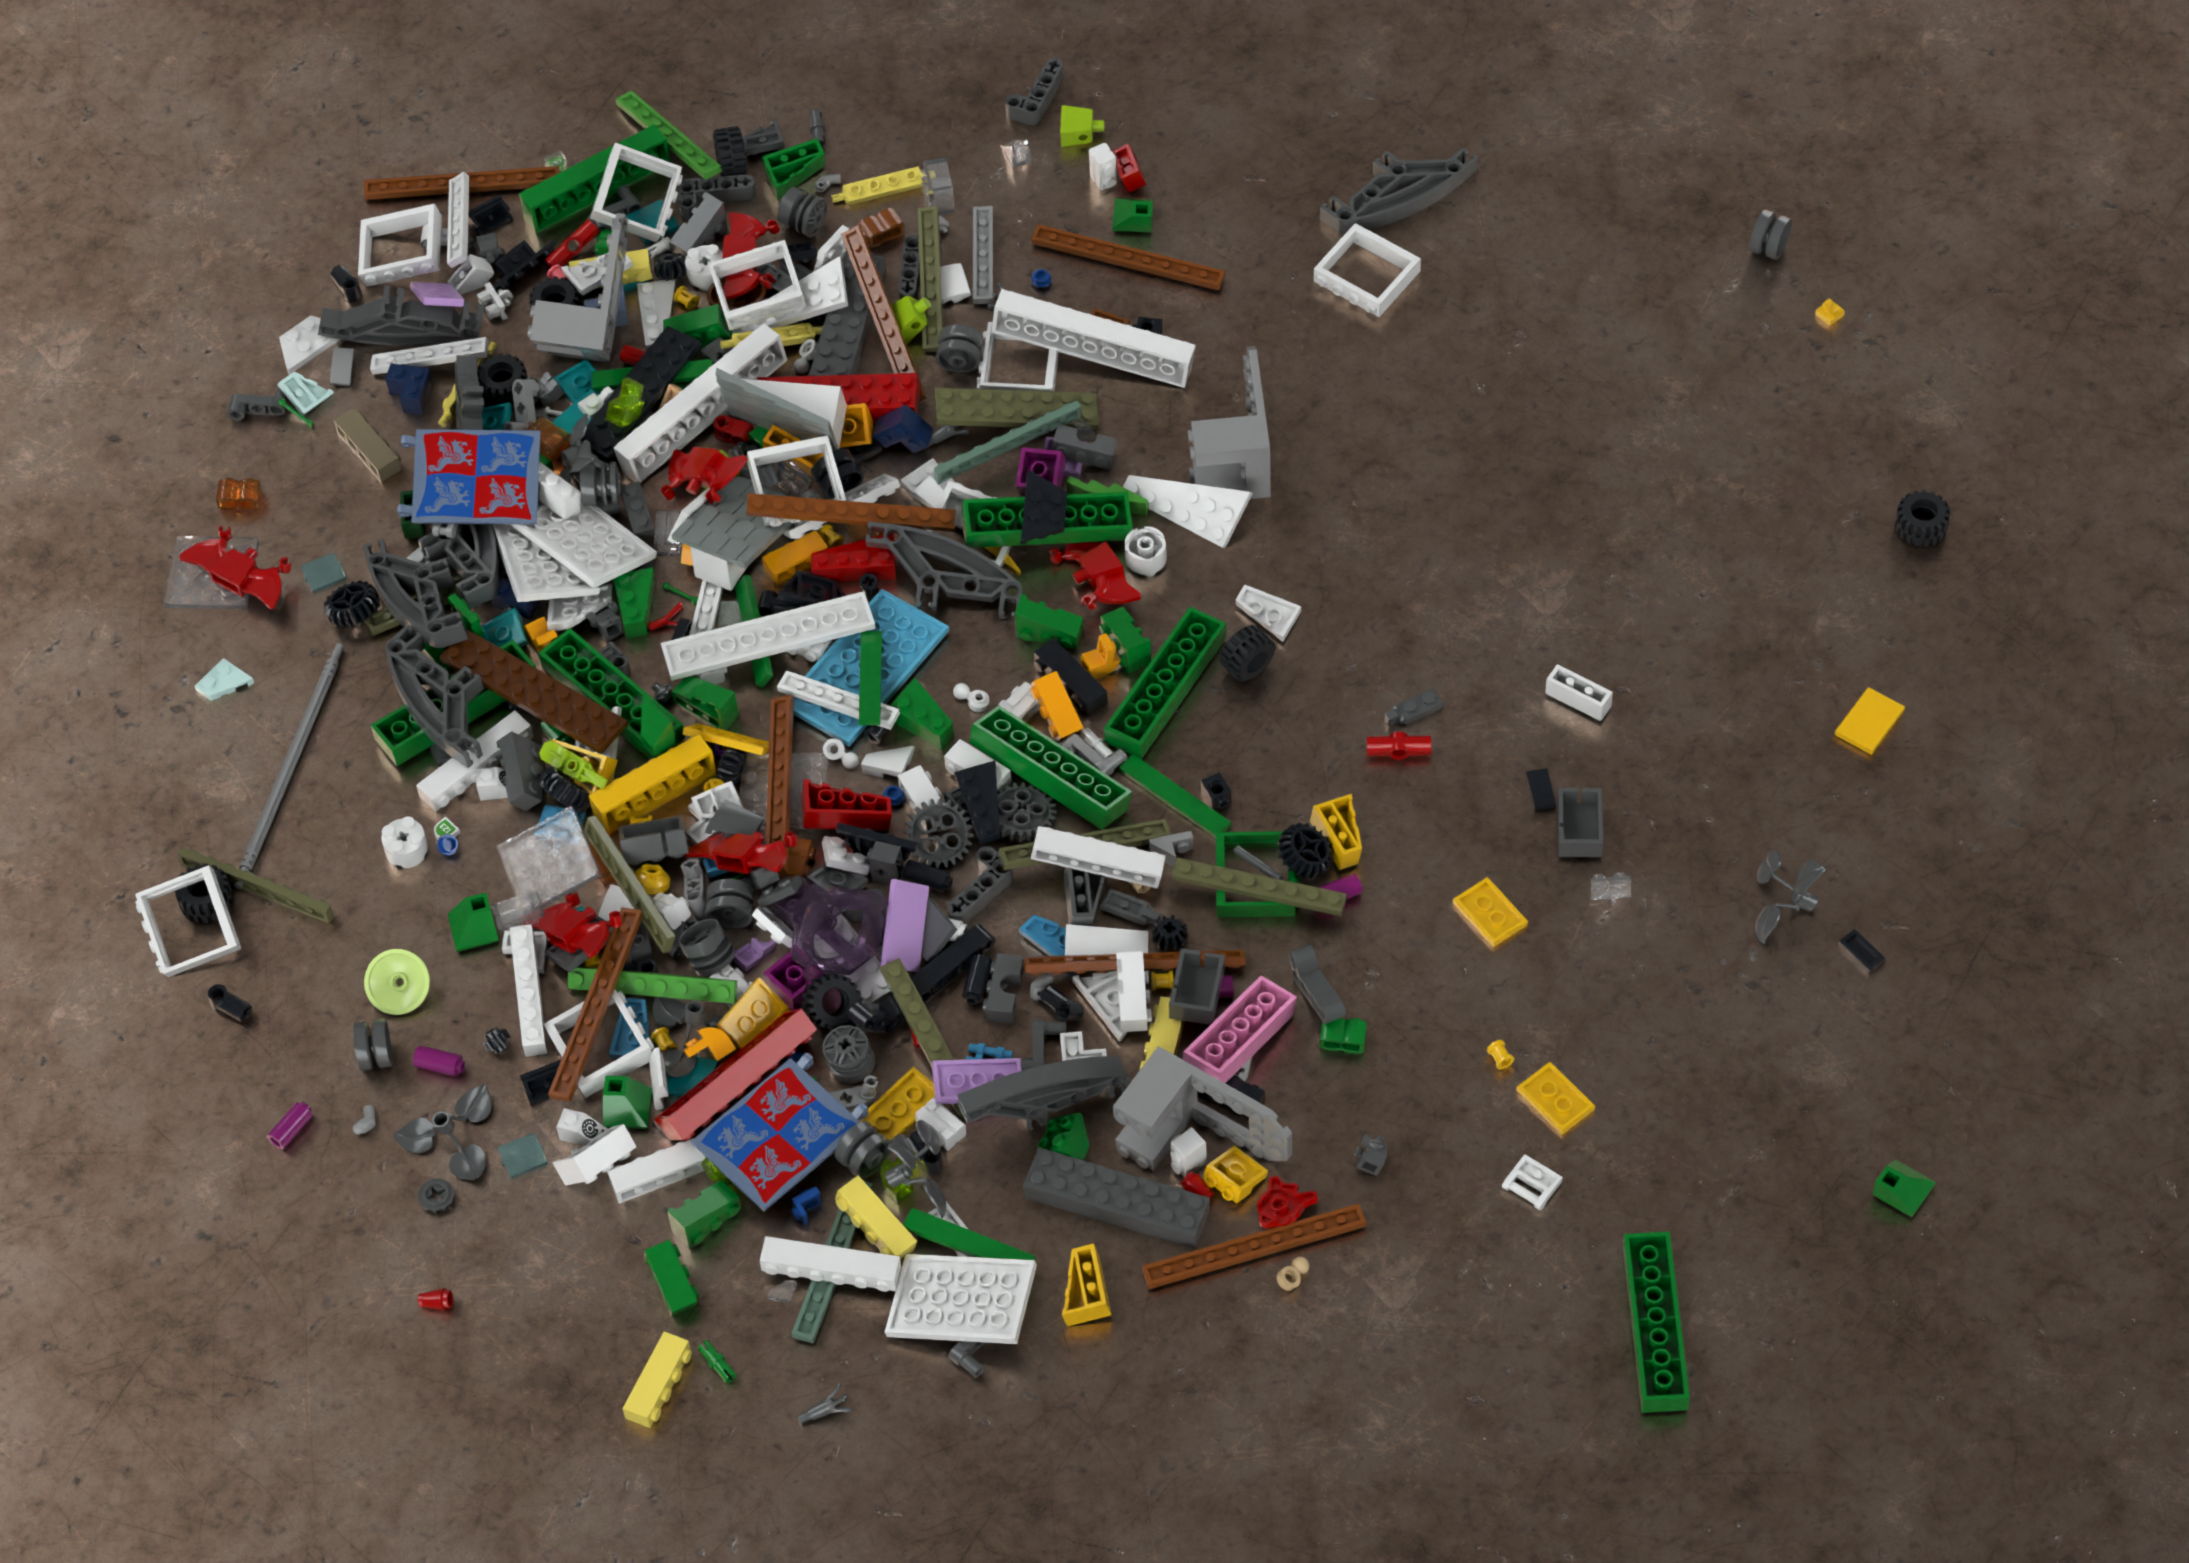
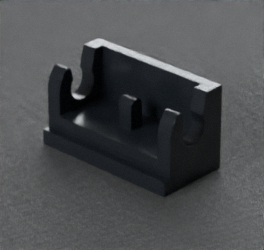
M499 194L469 210L468 224L477 236L487 235L513 221V217L508 212L510 210L509 206Z
M561 1060L519 1075L530 1106L550 1099L548 1092Z

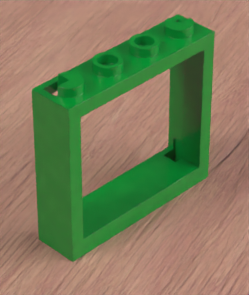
M1283 831L1216 832V866L1225 868V849H1235L1238 845L1243 849L1278 848L1277 842ZM1290 871L1288 872V881L1299 883V876H1295V872ZM1216 890L1217 918L1295 916V908H1300L1272 901L1225 902V891Z

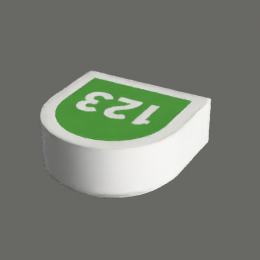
M445 817L435 825L434 834L437 840L444 834L456 837L460 834V829Z

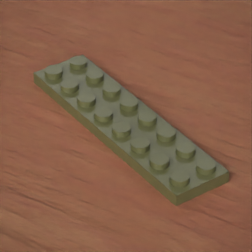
M961 388L934 389L936 425L1019 428L1026 425L1030 420L1043 417L1047 412L1060 409L1066 403L1078 401L1081 405V417L1065 424V426L1081 430H1098L1099 427L1096 393Z

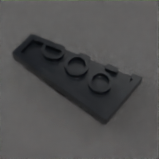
M995 760L954 772L979 844L1001 839Z

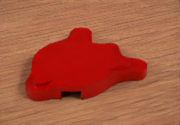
M1271 1176L1268 1180L1269 1187L1267 1191L1261 1195L1257 1202L1259 1224L1263 1228H1272L1295 1222L1306 1207L1318 1202V1194L1315 1191L1298 1193V1184L1283 1183L1278 1176Z

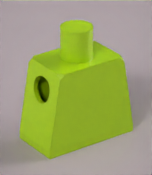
M1062 105L1061 147L1091 143L1093 141V132H1104V120H1093L1092 109Z
M905 296L891 305L906 345L927 325L928 320L925 311L931 307V303L926 297L918 301L911 296Z

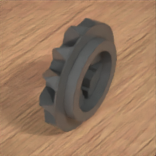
M443 1179L427 1181L418 1192L420 1205L426 1211L432 1210L435 1213L441 1209L445 1211L448 1205H452L453 1197H455L452 1185ZM433 1190L440 1195V1201L433 1198Z

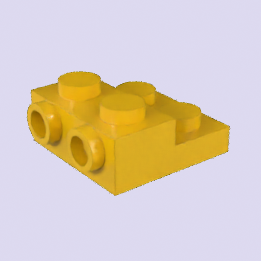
M1234 1145L1206 1165L1203 1178L1209 1187H1215L1221 1191L1222 1196L1226 1200H1233L1235 1203H1239L1251 1194L1252 1188L1267 1177L1268 1170Z

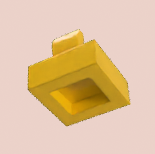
M1829 298L1823 302L1822 306L1816 309L1815 315L1831 326L1844 316L1845 310Z

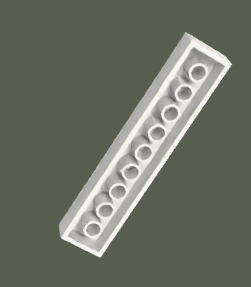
M1001 289L994 308L992 333L1044 348L1055 349L1061 353L1185 388L1191 373L1196 345L1186 341H1180Z
M763 323L719 361L710 366L707 371L694 379L684 390L664 404L661 409L651 415L643 424L635 428L626 438L618 442L614 447V451L622 472L634 482L639 481L641 483L669 460L675 449L681 450L710 426L716 417L728 411V405L724 401V395L720 391L721 387L716 380V368L740 379L757 380V377L770 376L788 361L780 335Z

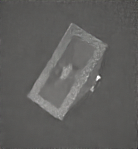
M1016 139L1000 145L1013 168L1031 161L1028 139Z

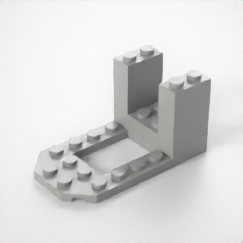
M617 213L616 218L612 219V234H608L607 237L609 254H605L604 266L607 268L606 274H602L601 286H604L603 294H599L598 306H601V309L536 300L535 305L531 306L530 317H533L532 325L528 326L527 337H530L534 347H537L538 353L610 363L628 238L625 237V231H628V219L625 214Z
M1255 346L1247 347V355H1243L1244 380H1246V396H1248L1246 397V408L1251 409V413H1248V416L1191 421V430H1188V441L1193 442V446H1190V457L1193 467L1189 468L1190 480H1194V484L1252 492L1253 494L1250 499L1271 497L1270 443L1257 349Z
M1159 1046L1113 1105L1114 1118L1120 1124L1126 1125L1115 1139L1117 1152L1125 1158L1129 1157L1136 1161L1140 1167L1148 1168L1153 1172L1171 1149L1172 1139L1176 1135L1182 1134L1192 1119L1201 1126L1206 1125L1213 1129L1217 1135L1229 1138L1238 1147L1250 1150L1258 1158H1264L1267 1161H1288L1292 1155V1131L1287 1126L1282 1127L1276 1121L1278 1116L1272 1109ZM1197 1091L1205 1092L1212 1096L1216 1102L1224 1103L1230 1106L1234 1112L1249 1117V1130L1199 1102Z

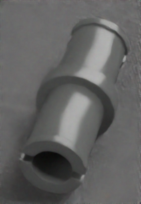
M814 109L809 113L811 120L810 132L813 139L818 138L821 147H824L826 141L824 138L825 125L822 123V112Z

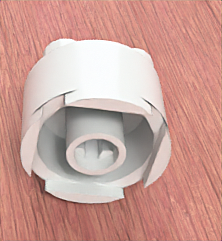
M703 245L688 250L685 265L688 281L692 287L695 286L701 291H708L709 287L714 283L708 264L722 259L723 253L717 245Z
M1149 526L1140 530L1138 528L1133 529L1125 538L1126 565L1138 574L1151 577L1161 570L1167 561L1164 535L1158 529Z
M407 816L394 820L383 827L381 840L386 857L392 865L411 868L424 860V856L428 852V843L423 827L417 821Z

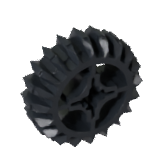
M361 580L356 583L354 581L350 584L345 583L344 586L338 587L336 591H332L331 595L326 597L327 601L324 602L325 615L329 622L337 628L342 627L343 629L347 626L350 628L354 625L359 626L361 622H366V619L372 618V614L376 613L377 608L380 606L379 595L375 587L367 581L362 582Z
M548 767L542 773L538 782L544 791L554 799L579 813H584L591 806L589 792L576 784L568 775L555 767Z
M1300 822L1295 825L1292 824L1282 832L1277 842V851L1280 853L1278 858L1284 860L1283 865L1289 867L1288 872L1294 871L1295 876L1301 874L1303 879L1309 877L1312 880L1327 872L1334 860L1332 857L1334 851L1331 849L1332 843L1327 842L1328 837L1322 835V830L1317 831L1315 826L1310 827L1308 823L1303 825Z

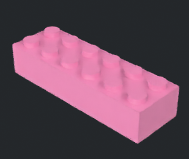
M1260 976L1183 1051L1182 1060L1226 1083L1294 1015L1297 996Z

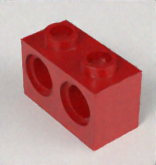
M1129 143L1113 150L1112 152L1116 157L1117 170L1128 192L1130 193L1147 185L1137 157Z

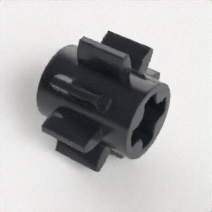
M495 1026L483 1035L486 1041L482 1044L488 1052L494 1050L498 1054L510 1045L507 1039L511 1036L505 1028L499 1030Z

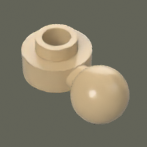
M1296 1257L1292 1261L1291 1266L1281 1269L1277 1273L1279 1286L1287 1291H1291L1299 1286L1301 1282L1300 1275L1307 1273L1309 1270L1308 1260L1304 1257Z

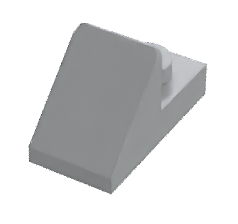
M1192 831L1149 839L1150 852L1165 855L1164 862L1174 867L1176 863L1175 853H1185L1194 849Z

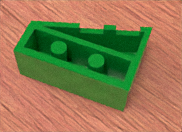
M818 138L762 157L763 170L777 200L783 197L791 187H797L825 166V153Z
M719 304L663 320V330L669 326L701 342L700 348L706 347L718 337L723 340L732 339L733 331H729L724 312Z
M654 567L627 572L613 579L626 639L645 636L648 633V623L651 616L650 610L654 598V587L656 586Z
M1021 593L1015 611L1017 638L1043 644L1054 638L1063 648L1078 650L1084 631L1083 617L1060 608L1056 611L1045 607V602L1039 601V604L1027 600V595Z
M693 676L685 677L672 691L674 704L712 727L727 730L739 717L734 691Z
M916 678L909 683L890 705L899 709L900 712L895 722L896 724L942 751L954 737L953 722Z
M723 1180L700 1191L699 1194L701 1196L698 1198L684 1200L682 1207L676 1210L672 1207L667 1210L672 1232L689 1249L694 1245L700 1244L706 1235L720 1228L726 1219L735 1216L741 1208L739 1196Z
M669 1239L644 1250V1260L650 1266L653 1273L652 1277L659 1286L660 1293L671 1316H674L696 1306L699 1294L695 1285L690 1286L687 1279L690 1277L686 1265H681L678 1259L681 1254L676 1243L672 1245Z

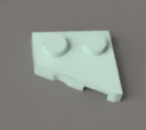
M296 372L291 373L277 384L303 416L334 393L331 389L327 390L317 385V382L305 379L303 375Z
M223 658L195 685V689L212 701L224 694L235 692V688L244 684L250 686L254 681L248 674Z

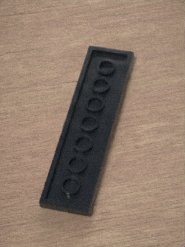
M667 326L589 422L585 435L581 439V444L585 440L589 441L592 454L610 461L616 454L614 447L640 424L667 390L668 385L675 380L699 350L701 342Z

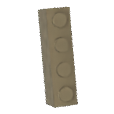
M353 408L334 420L337 433L380 482L401 471V458L395 450L392 451L390 449V445L385 438H380L377 429L373 425L370 426L363 413L359 414Z

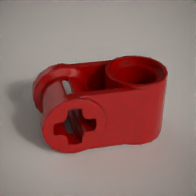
M720 415L714 419L715 438L717 440L735 446L739 441L748 444L750 440L749 433L754 430L752 424L726 415Z

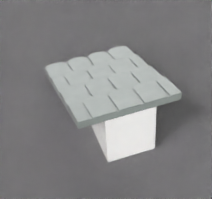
M716 368L717 383L721 387L720 391L724 395L728 411L734 417L756 424L757 427L759 426L770 430L772 425H775L800 440L828 435L832 451L839 449L847 408L841 386L740 379Z
M740 476L734 477L723 489L718 491V494L722 497L719 502L714 501L713 505H711L708 501L690 518H687L672 534L673 540L690 546L695 577L732 591L748 565L794 524L786 522L777 527H765L762 517L746 516L748 493L755 494L753 483L749 479ZM761 484L765 495L786 496V494L780 491H773Z

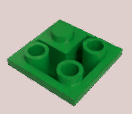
M1115 198L1112 231L1152 232L1154 199Z
M645 695L642 697L641 739L643 747L654 758H657L666 753L670 748L676 746V733L673 730L672 725L674 723L672 718L668 714L664 715L659 705L654 700L650 701Z
M487 892L465 897L447 914L456 952L499 941Z
M605 1076L603 1126L611 1128L624 1124L626 1129H648L652 1088L628 1076Z
M1078 1112L1051 1118L1046 1125V1131L1043 1138L1039 1141L1038 1147L1084 1160L1090 1145L1082 1114Z
M1895 1160L1884 1168L1875 1181L1873 1195L1908 1216L1913 1217L1936 1182Z

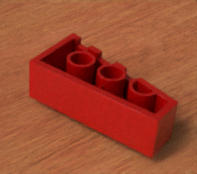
M894 533L888 536L890 541H895ZM880 535V536H876V537H872V538L883 539V538H884V535ZM866 539L811 553L812 574L837 580L838 583L859 582L860 578L865 574L875 575L878 581L896 580V558L889 549L867 547Z
M804 779L801 792L803 828L836 829L838 823H843L863 829L889 831L892 817L891 798L867 792L862 794L854 793L851 791L852 789L844 787L843 790L831 788L830 784L822 783L818 785L811 783V780Z

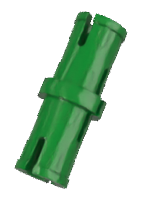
M705 1340L703 1343L708 1350L700 1344L697 1348L698 1351L708 1360L710 1368L712 1370L715 1369L725 1383L731 1382L726 1373H729L733 1379L737 1376V1373L725 1361L726 1357L722 1353H718L710 1340Z

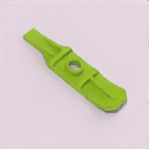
M553 741L545 742L539 752L541 760L581 783L591 782L604 789L608 781L594 771L591 763ZM575 763V767L571 769L572 764Z

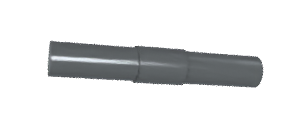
M1239 845L1234 849L1236 855L1268 877L1282 880L1283 876Z

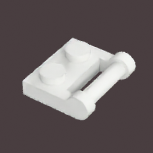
M1524 1154L1504 1180L1502 1188L1507 1191H1513L1534 1204V1207L1541 1211L1548 1199L1561 1184L1563 1177ZM1516 1179H1520L1542 1194L1538 1197L1515 1183Z

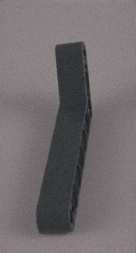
M976 924L911 977L924 1004L970 966L973 955H984L992 948L996 939L980 924ZM893 994L880 1004L858 1002L847 1013V1017L864 1032L889 1033L906 1020Z

